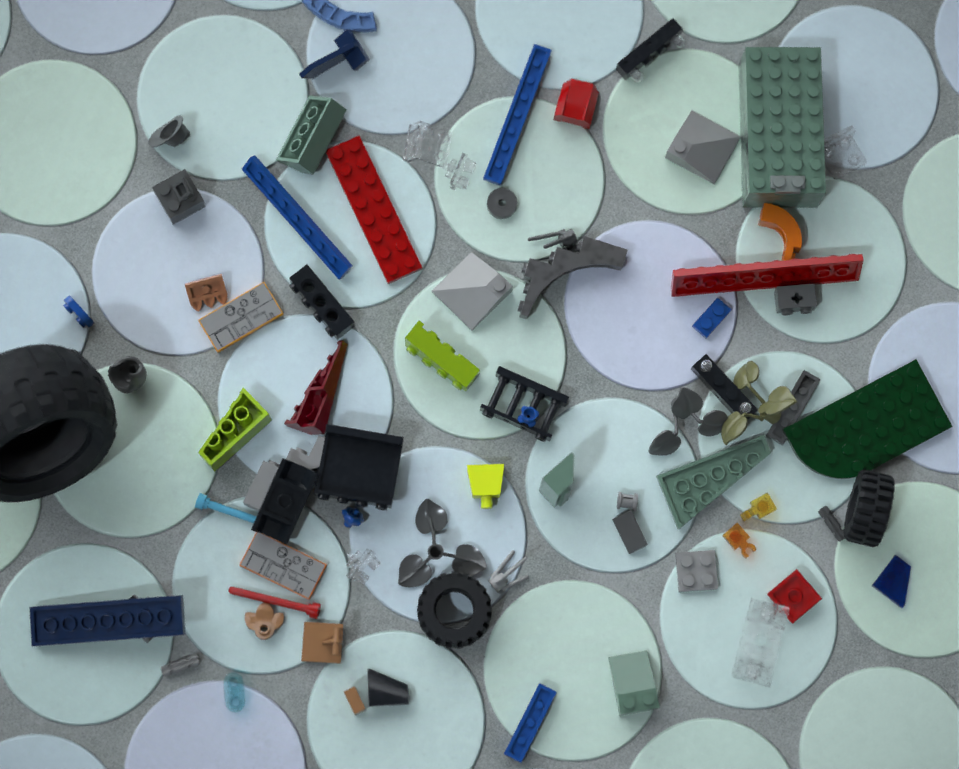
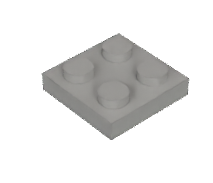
M715 550L675 553L678 592L718 589Z

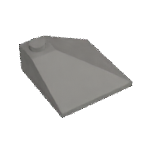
M691 110L667 150L665 158L715 184L741 136Z
M471 252L431 292L472 331L512 292L513 286L496 270Z

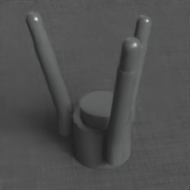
M563 229L558 232L530 237L528 241L558 236V240L544 245L543 248L546 249L560 243L562 247L565 246L563 249L570 250L573 248L572 244L577 243V237L572 229L567 231Z

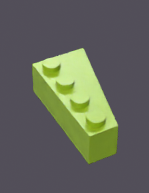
M418 320L405 337L406 350L411 355H418L422 358L421 362L430 368L432 366L438 370L436 373L443 379H450L455 388L460 391L461 389L467 391L479 376L480 369L463 355H455L456 351L452 346L445 342L442 344L438 335L432 330L427 332L422 328L424 324Z
M244 387L239 392L240 394L237 399L230 405L226 415L219 421L215 431L210 434L198 452L214 472L272 421L269 413Z

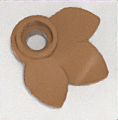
M263 602L258 606L256 613H245V622L249 629L255 631L259 639L267 640L273 636L276 629L282 626L284 615L283 613L274 614L271 605ZM263 627L268 628L266 632L261 631Z

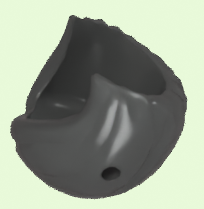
M124 357L117 360L112 366H109V380L122 393L134 392L141 388L146 381V369L143 363L136 357Z

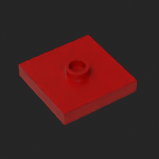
M798 569L767 593L792 624L823 599Z

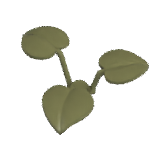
M748 361L737 371L733 383L739 390L748 387L762 403L758 409L760 416L748 413L741 415L738 411L730 414L723 423L721 430L722 440L725 445L738 438L746 430L748 425L746 417L759 419L760 421L765 419L770 424H775L779 421L781 412L797 402V399L785 386H779L774 389L769 395V401L765 402L751 386V383L758 379L760 372L758 365L753 361Z

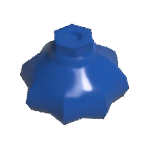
M347 506L346 509L342 510L344 525L348 528L359 526L365 520L357 508Z

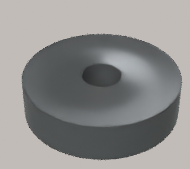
M498 188L489 194L487 209L493 217L506 219L511 217L516 211L517 199L515 194L509 189ZM504 201L505 205L500 206L498 203Z

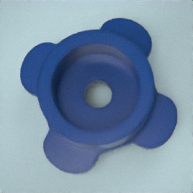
M523 406L521 408V415L518 416L517 420L519 423H526L529 427H534L539 412L533 407Z

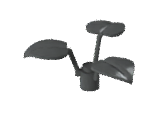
M682 386L677 397L671 402V411L674 417V433L671 430H665L658 434L651 443L648 452L651 455H669L680 447L681 439L677 436L678 417L685 419L691 415L701 424L698 427L701 435L715 436L721 433L723 423L728 416L723 411L713 410L708 412L703 417V420L699 419L695 413L700 411L703 406L702 398L693 390Z
M425 499L417 510L415 523L417 529L422 534L432 533V545L428 548V557L424 561L418 555H409L402 560L399 567L398 584L404 587H417L425 584L432 575L431 568L426 564L431 559L438 560L442 556L455 558L452 562V568L454 572L459 574L466 573L471 577L485 570L487 567L485 559L474 546L468 544L460 545L456 549V555L444 552L443 547L440 544H436L435 531L444 529L447 524V514L441 506L430 499Z

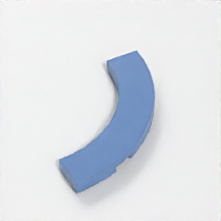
M301 0L315 16L331 26L342 30L351 29L352 32L377 31L373 12L344 11L328 0Z

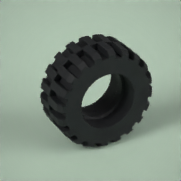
M866 469L858 473L850 494L844 522V538L848 542L869 547H876L881 543L887 528L894 499L895 481L891 475Z
M444 573L430 580V583L423 588L418 599L417 616L422 631L435 644L449 649H460L467 645L470 646L483 636L489 626L492 614L491 599L484 585H481L476 578H472L466 573ZM451 592L465 595L473 606L471 620L465 626L458 629L445 627L436 615L438 601L441 597Z

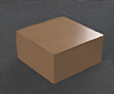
M355 686L344 691L355 716L366 711Z

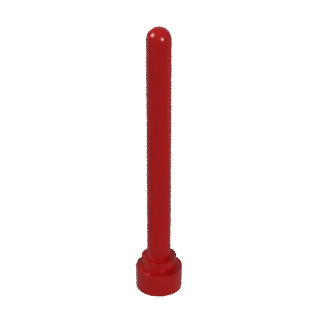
M230 587L228 589V592L232 595L306 612V615H309L310 618L318 619L321 609V604L313 602L306 605L237 587Z

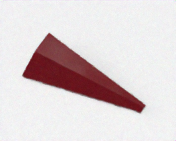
M343 340L337 342L338 347L333 355L329 354L327 357V365L323 370L319 369L304 392L305 397L300 405L294 407V415L290 420L286 419L284 424L287 427L310 435L325 434L326 424L330 416L348 346Z

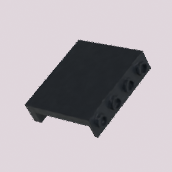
M326 424L325 440L314 495L318 496L320 500L329 501V498L337 499L338 503L348 504L349 501L356 502V505L360 507L374 505L376 506L375 509L384 511L387 508H392L404 437Z

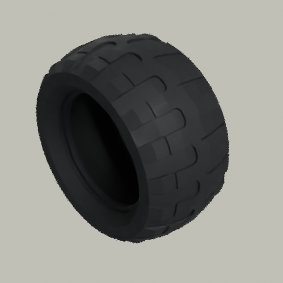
M53 344L28 345L0 354V502L31 501L61 491L89 474L107 455L116 437L117 420L114 401L104 378L81 353Z

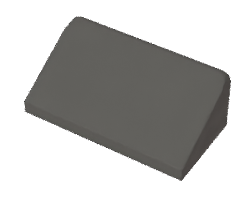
M631 510L612 519L629 554L648 545Z

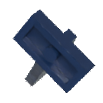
M346 29L334 40L339 48L338 50L311 63L299 75L302 79H313L344 60H347L353 71H357L370 59L351 29Z

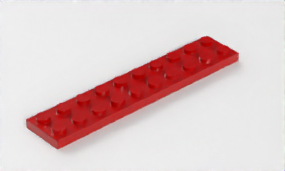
M848 254L844 256L831 255L829 257H811L809 259L795 258L785 261L774 260L772 262H754L750 264L737 263L726 266L717 265L715 267L680 268L673 270L671 297L771 289L779 286L859 281L864 259L862 254Z

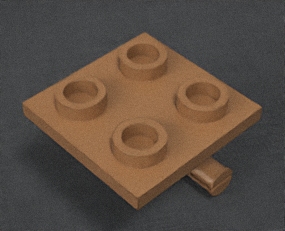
M304 622L301 661L341 664L343 624Z

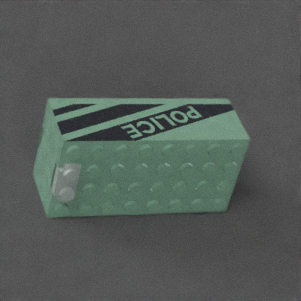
M745 47L739 63L742 208H762L764 203L773 204L781 208H817L826 194L821 47Z

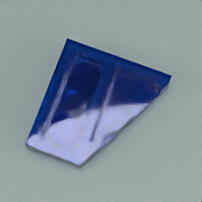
M894 555L871 586L902 609L905 606L911 566L897 555Z

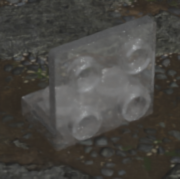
M423 121L410 124L403 160L412 162L419 159L441 168L446 167L452 132Z
M853 125L824 139L825 165L835 180L867 163L853 139L856 132Z

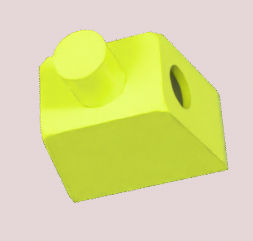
M504 464L467 465L472 497L474 499L481 498V509H492V498L500 497Z

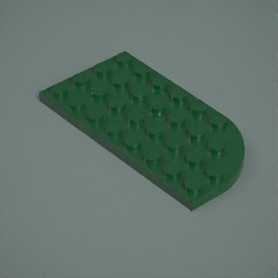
M917 359L782 429V431L786 435L796 457L810 470L829 478L848 479L857 477L861 470H872L953 426Z

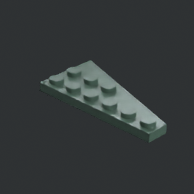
M764 435L656 476L678 530L771 453Z

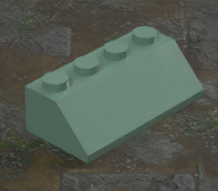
M309 95L276 160L301 173L314 174L323 155L327 151L331 139L335 136L340 122L343 120L346 109L332 98Z
M572 452L542 478L539 492L554 508L557 505L561 507L566 503L572 491L574 454Z

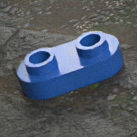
M70 295L63 300L65 302L64 308L70 314L74 312L78 316L76 321L83 328L85 326L90 328L94 324L93 320Z

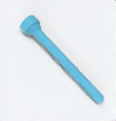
M202 493L199 494L195 504V508L201 510L203 508H210L254 523L256 519L255 515L210 501V498Z

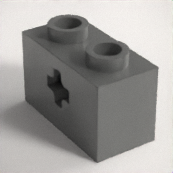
M815 284L779 286L774 290L776 313H782V315H792L793 312L809 314L817 307ZM794 297L797 301H799L798 304H796V302L792 300Z

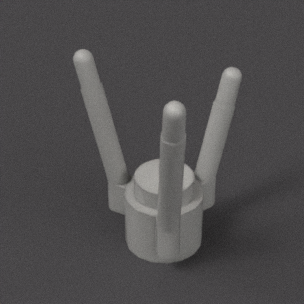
M511 551L497 570L490 575L492 578L488 581L497 592L500 590L505 592L508 588L529 578L526 575L506 584L509 582L507 577L528 559L527 557H524L503 574L501 570L515 553V551Z

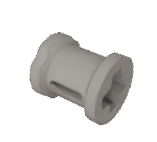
M618 492L617 509L621 507L632 508L633 511H636L638 494L627 495Z

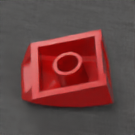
M573 78L563 83L553 120L590 129L599 95L595 85Z

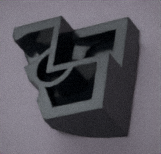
M367 669L369 707L409 705L407 684L372 669Z

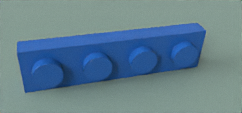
M541 683L538 684L504 755L522 763L557 693L556 691Z

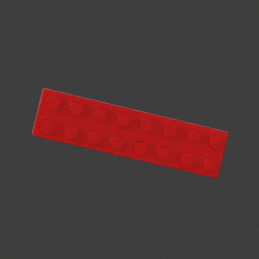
M360 136L327 149L326 155L387 284L422 270L418 257Z

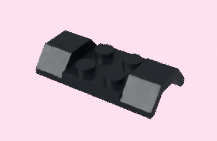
M282 458L251 530L287 545L318 473Z

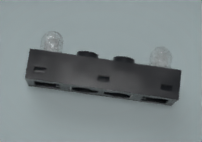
M672 18L619 61L616 71L625 80L631 77L635 82H641L644 76L639 69L642 66L647 67L654 60L653 57L657 54H663L670 43H673L677 48L685 46V40L681 36L683 28Z
M707 354L691 367L693 373L731 413L736 411L741 415L743 413L753 415L757 413L758 409Z

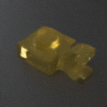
M766 493L751 501L752 508L744 511L740 516L743 522L755 515L761 519L776 511L777 508L769 494Z

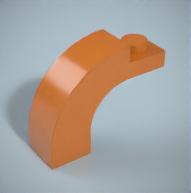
M764 203L758 225L771 228L781 235L784 242L781 261L795 259L796 253H799L802 247V235L796 220L783 208Z

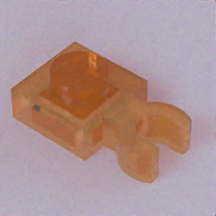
M738 523L722 535L734 550L738 547L741 549V555L744 558L749 557L745 552L746 548H750L753 552L756 551V547L753 544L747 543L750 536Z

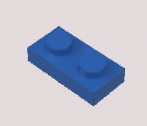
M716 298L692 327L707 339L731 312V309L719 298Z

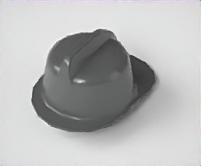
M178 115L170 122L158 128L149 138V146L153 148L165 143L176 147L190 136V131L183 124V117Z

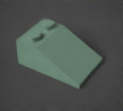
M647 651L608 657L619 716L660 708Z

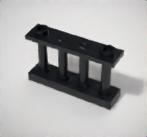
M499 366L495 377H498L499 382L488 406L481 404L480 411L483 412L482 415L491 419L493 417L534 434L535 438L542 442L550 441L552 434L547 432L558 408H561V406L566 407L569 396ZM511 383L516 385V391L504 414L495 410V407L505 385ZM526 390L533 393L534 398L529 407H533L535 410H537L540 401L544 398L551 401V407L541 429L529 427L526 423H519L516 418L512 417L523 392H526Z

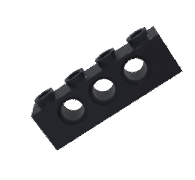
M308 264L289 277L291 283L289 286L292 291L302 296V303L307 309L311 307L315 312L313 316L319 323L323 322L326 328L324 329L331 338L334 336L338 340L355 327L354 320ZM307 285H312L314 290L312 292H305L304 288ZM322 299L326 301V304L323 307H318L316 302ZM330 314L338 316L335 321H329L327 318Z

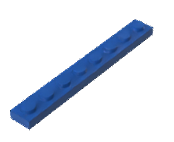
M534 44L483 180L501 186L551 55V49Z
M255 155L251 156L243 166V172L338 279H342L353 265Z

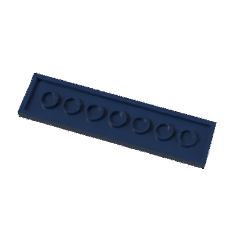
M183 595L29 607L32 646L186 635Z

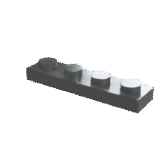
M805 370L802 371L791 391L797 402L781 412L779 421L772 424L766 435L767 437L781 445L785 443L787 437L782 429L797 422L818 385L819 378Z

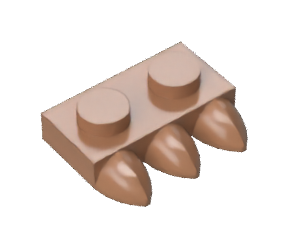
M222 274L185 283L189 302L193 309L198 312L201 309L202 300L209 308H212L214 305V297L221 304L224 305L226 303L227 291Z

